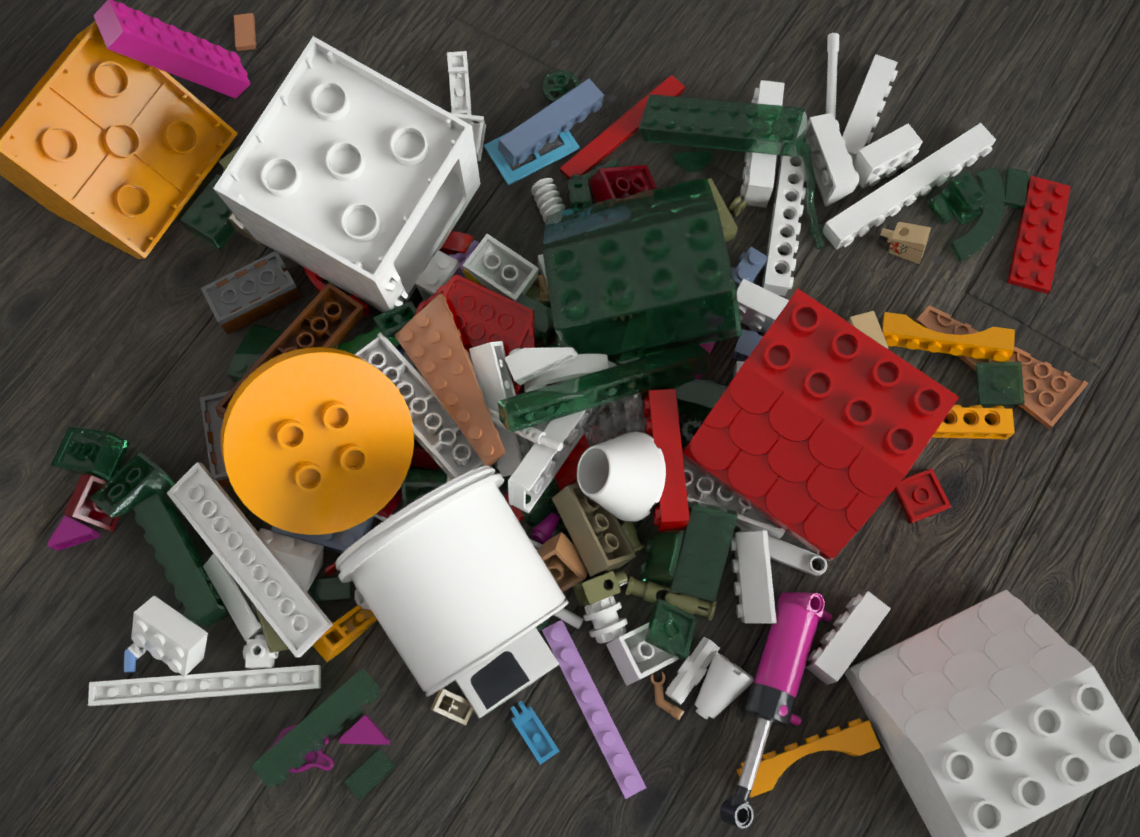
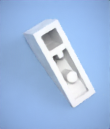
M572 347L517 348L512 350L509 356L505 357V361L514 381L522 385L577 357L578 353Z

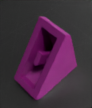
M65 515L49 539L48 547L60 551L100 538L101 535L99 532Z
M364 715L339 739V743L390 745V740L369 716Z

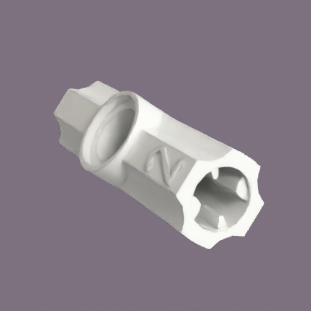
M703 637L691 656H688L677 671V676L666 689L665 694L681 705L694 685L696 686L707 671V666L720 648L710 639Z

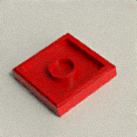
M932 468L902 479L894 489L910 524L951 508Z

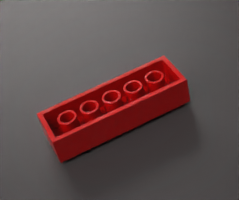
M676 389L651 390L648 392V397L644 398L643 418H647L645 434L651 436L657 448L661 449L666 467L665 485L661 498L654 508L653 523L658 525V531L685 530L689 522V510Z

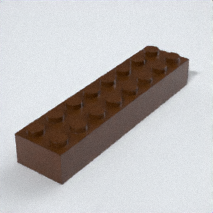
M329 282L215 406L218 417L222 420L224 419L227 407L239 386L252 372L267 361L298 349L314 347L335 349L363 318V306Z

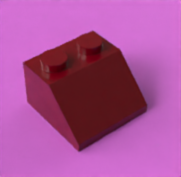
M82 474L63 515L114 532L131 491L95 476Z

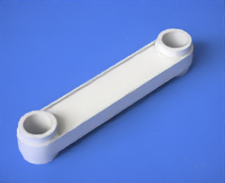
M733 522L725 527L723 536L730 543L731 536L728 533V529L734 528L738 532L753 531L754 529ZM768 535L770 559L812 576H820L826 571L827 561L820 555ZM812 561H817L821 564L820 571L812 567Z

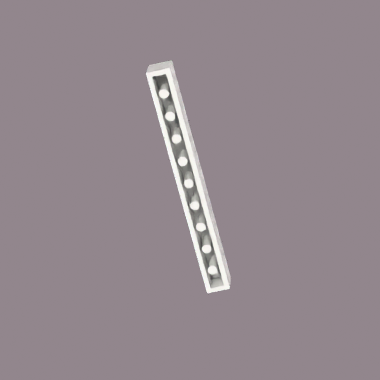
M979 123L827 221L822 233L836 250L841 246L847 247L858 235L860 237L864 236L870 230V227L874 225L876 227L885 221L887 216L891 215L892 217L896 215L904 205L910 206L918 196L928 194L933 186L942 185L950 175L956 176L964 166L967 165L969 167L977 161L978 157L988 155L992 151V145L996 139Z

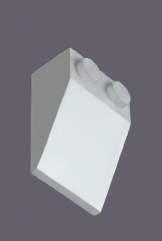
M488 234L485 235L463 264V268L485 288L517 303L520 302L537 279L539 272L537 266Z
M670 612L606 644L626 686L690 654Z

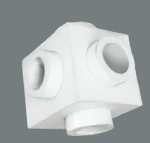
M255 635V639H247V645L243 648V658L246 659L245 667L249 669L274 668L278 652H269L265 636Z

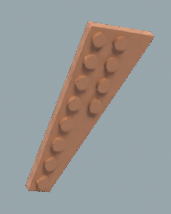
M440 293L394 336L485 466H492L506 451L498 430L495 429L491 419L490 409L486 406L483 391L476 380L477 376L468 352L464 349L460 338L461 334L453 320V313L449 310L446 302L447 298Z
M930 305L915 321L923 327L946 334L964 335L979 332L971 328V325L960 323L951 318V315ZM1015 346L1009 362L957 356L1048 429L1053 427L1089 384L1085 380L1080 381L1070 376L1071 374L1066 371L1061 372L1051 367L1052 364L1046 361L1043 363L1031 357V354Z

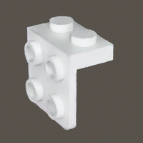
M437 251L429 259L427 267L417 276L415 282L423 300H427L436 293L437 289L448 283V280L451 279L460 266L458 260L440 251Z

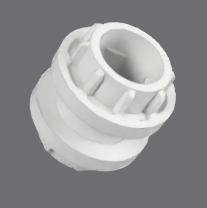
M613 596L585 606L586 614L583 615L584 620H591L594 629L589 631L590 636L595 637L597 643L600 644L615 640L626 633L625 625L628 622L626 618L619 619L617 610L622 608L620 602H615Z

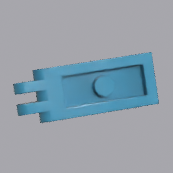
M521 700L518 704L522 712L518 713L514 706L510 708L515 715L512 721L541 765L557 754L559 750L532 707L526 708Z

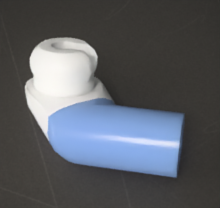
M133 643L125 650L124 673L136 672V660L146 652L145 648Z

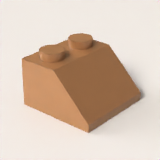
M562 532L546 541L537 551L562 592L586 579L588 570L576 546Z

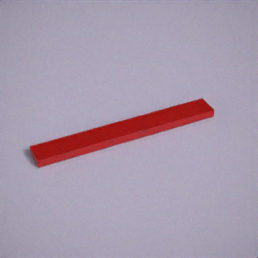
M673 75L668 77L560 168V172L573 184L576 183L683 93L685 86Z

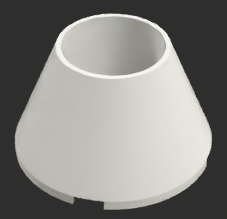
M629 432L592 446L583 453L578 464L577 479L580 489L618 519L631 522L641 520L651 513L649 510L654 503L659 502L663 493L666 467L661 449L657 448L651 436L641 432Z

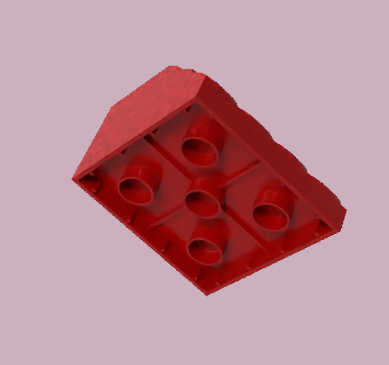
M797 289L682 453L683 459L821 557L830 561L847 545L906 476L959 397Z

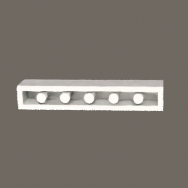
M876 54L842 136L846 141L848 154L852 156V164L858 151L864 148L865 144L870 143L874 134L870 132L871 128H876L880 118L877 116V113H882L886 103L883 101V98L888 97L892 88L889 83L890 81L894 82L898 73L895 70L896 61Z
M490 342L470 348V360L477 376L478 385L483 391L486 406L523 423L510 370L505 361L506 354L503 342ZM494 424L506 451L497 460V467L502 477L512 475L530 451L527 439Z

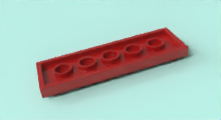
M1031 176L1028 180L1007 283L1046 294L1050 292L1071 186Z

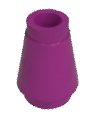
M550 513L549 516L532 529V539L543 545L553 537L561 519L556 514Z

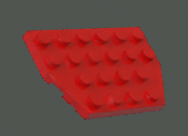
M457 274L448 280V283L437 289L436 293L420 303L414 315L415 317L441 293L447 298L446 302L449 310L453 313V320L461 334V341L469 354L470 348L498 341L503 342L506 357L509 356L512 350L517 348H535L534 310ZM511 374L515 394L517 397L523 384L520 385L517 382H515Z

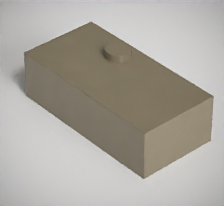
M578 483L568 485L552 497L590 577L618 569L636 557L617 518L583 493Z

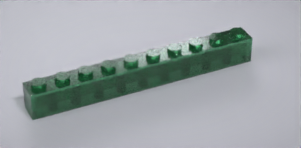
M697 342L506 398L497 401L499 420L509 433H513L709 372V352Z

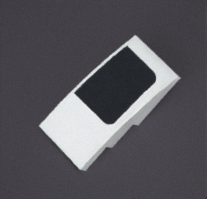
M535 627L457 678L456 682L477 716L481 718L556 668L559 663Z

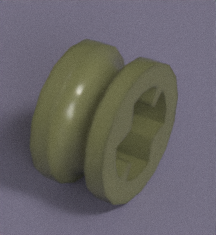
M738 196L728 210L730 212L734 211V215L738 216L745 209L748 202L746 200L742 201V197Z

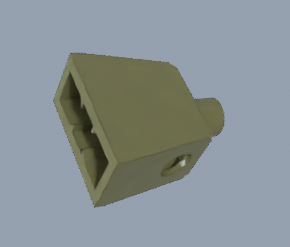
M609 571L583 580L572 587L579 606L591 605L620 593V586L628 584V579L624 571L616 574L613 571Z

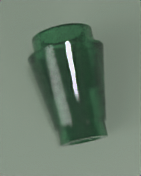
M944 193L928 200L929 208L941 221L942 225L954 219L948 197H945Z

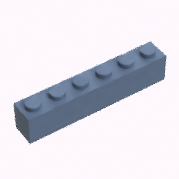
M587 79L500 138L498 143L499 152L512 166L517 163H523L530 154L539 152L543 145L548 142L552 143L559 134L568 132L575 123L584 121L591 112H597L602 107L604 94L590 79Z

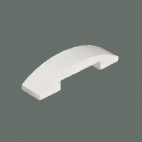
M467 51L447 52L451 113L471 115Z
M579 354L577 357L524 383L525 392L530 393L547 389L546 384L588 376L589 380L609 376L610 369L607 354Z

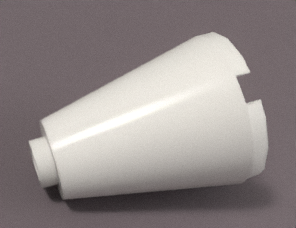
M717 652L712 659L695 702V706L698 708L696 712L705 719L709 717L714 719L753 683V677Z

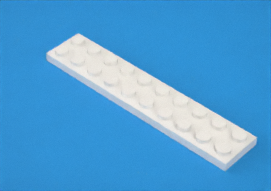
M197 462L167 492L172 501L295 657H301L333 625L219 483L212 479L211 473L202 463Z

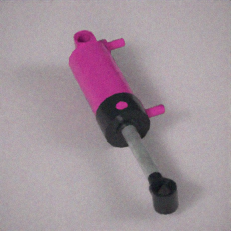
M783 592L779 597L775 612L776 623L771 624L756 676L751 684L743 710L745 713L758 719L735 796H730V799L725 800L720 807V817L727 824L745 829L753 821V809L748 800L771 724L788 727L789 723L796 726L801 724V717L793 714L797 692L818 622L821 619L826 622L832 619V614L824 610V599L818 593Z

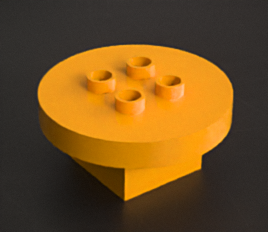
M314 347L293 350L281 354L258 367L242 382L234 393L224 415L221 429L223 463L230 483L241 501L251 512L270 525L285 531L305 535H322L343 531L366 521L379 512L393 498L403 483L410 467L414 447V430L411 415L397 387L367 360L355 354L334 348Z

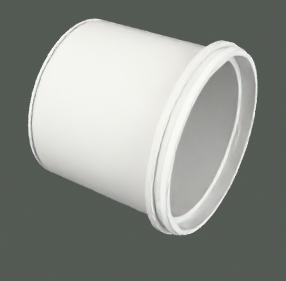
M483 466L463 474L416 500L372 529L351 545L336 560V569L341 571L338 576L342 583L354 582L423 691H426L425 695L427 697L484 662L569 603L565 601L566 597L498 489L504 482L501 474L495 475V469L490 466Z

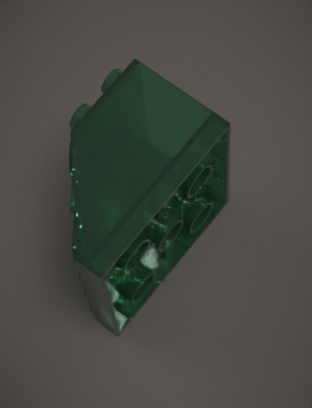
M708 179L690 180L678 183L672 187L643 191L630 197L609 199L588 207L571 208L547 216L542 252L554 329L564 348L572 347L578 355L607 354L608 361L616 363L742 335L735 281L718 208ZM628 314H632L633 316L632 319H630L628 316H625L624 321H622L621 317H619Z

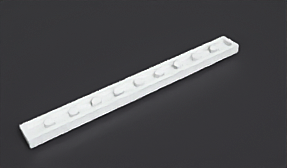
M310 665L191 674L185 677L178 675L89 682L88 706L321 689V666Z

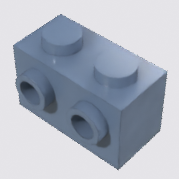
M750 247L747 253L743 251L737 261L739 265L736 268L732 267L727 275L729 281L726 288L736 293L743 279L754 283L764 269L768 256Z

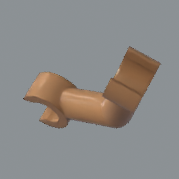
M538 275L533 284L540 287V300L549 301L548 294L553 295V290L548 287L545 276Z
M652 673L650 680L654 685L656 705L677 720H680L684 711L664 699V673H662V681L659 683L654 681Z

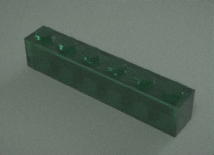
M362 668L252 764L251 767L269 788L272 785L278 787L288 778L286 773L290 769L294 768L297 770L307 761L305 756L313 751L315 754L325 745L323 740L330 734L332 737L337 735L344 728L341 724L348 718L351 721L362 712L360 707L367 702L370 705L380 696L377 692L381 688Z

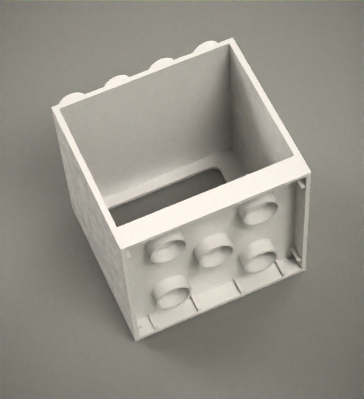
M313 36L213 189L257 241L395 319L399 317L417 288L415 284L417 276L425 270L429 259L437 251H440L480 186V177L472 125Z

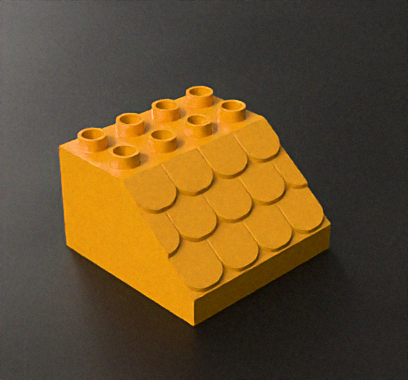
M94 21L75 36L0 128V175L54 214L137 259H145L238 133L166 71L107 49L98 25Z

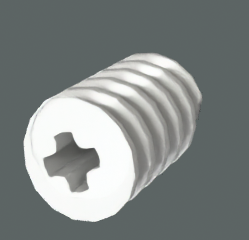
M544 178L532 186L531 193L534 195V200L537 202V207L540 209L543 221L549 224L557 223L564 220L568 216V212L564 211L565 205L561 204L562 198L558 197L557 187L555 184H552L554 180L552 178Z

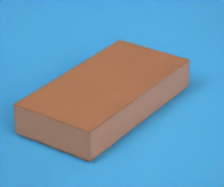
M253 13L234 15L235 46L237 51L256 49L255 17Z

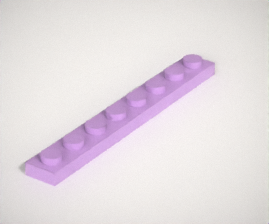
M560 620L543 629L542 632L625 799L642 791L646 786L563 621Z

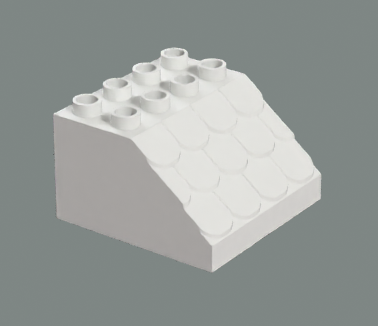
M1008 590L999 592L847 668L844 672L932 837H1006L1140 765V742L1094 666L1077 649L1062 639L1038 614H1034Z

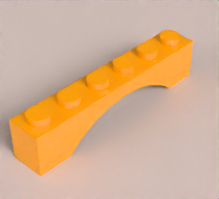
M889 312L884 313L881 330L886 343L891 347L897 346L912 350L918 349L933 353H946L954 356H968L976 359L995 360L997 362H1009L1014 351V329L991 327L973 334H946L923 327L907 315Z
M858 718L848 722L849 727L842 730L839 726L827 730L828 735L819 738L818 734L805 738L806 743L798 746L797 742L784 746L785 751L776 754L775 750L763 754V760L760 761L749 798L772 790L782 773L796 760L808 754L831 750L843 752L851 756H861L881 748L870 721L862 722ZM745 762L741 763L742 768L737 769L739 777L741 776Z

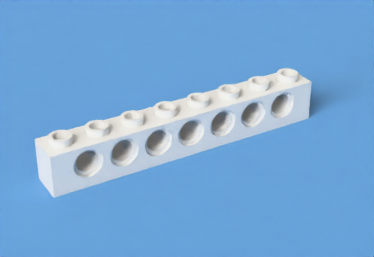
M789 141L784 142L781 151L766 254L768 259L764 268L762 288L785 296L788 289H792L794 277H791V271H794L796 266V259H793V255L798 250L799 241H796V235H799L801 223H798V218L802 217L804 205H800L801 199L804 200L806 193L803 182H806L808 177V170H805V167L809 165L811 153H808V144ZM778 252H783V253H785L786 255H785V256L780 255ZM775 270H781L784 274H779Z

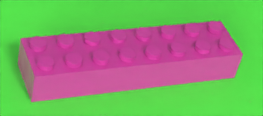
M107 0L93 15L109 50L235 99L250 85L247 72L243 69L240 57L235 52H230L219 45L216 46L205 39L193 36L189 32H184L173 25L161 22L157 18L145 15L139 10L129 8L121 2Z

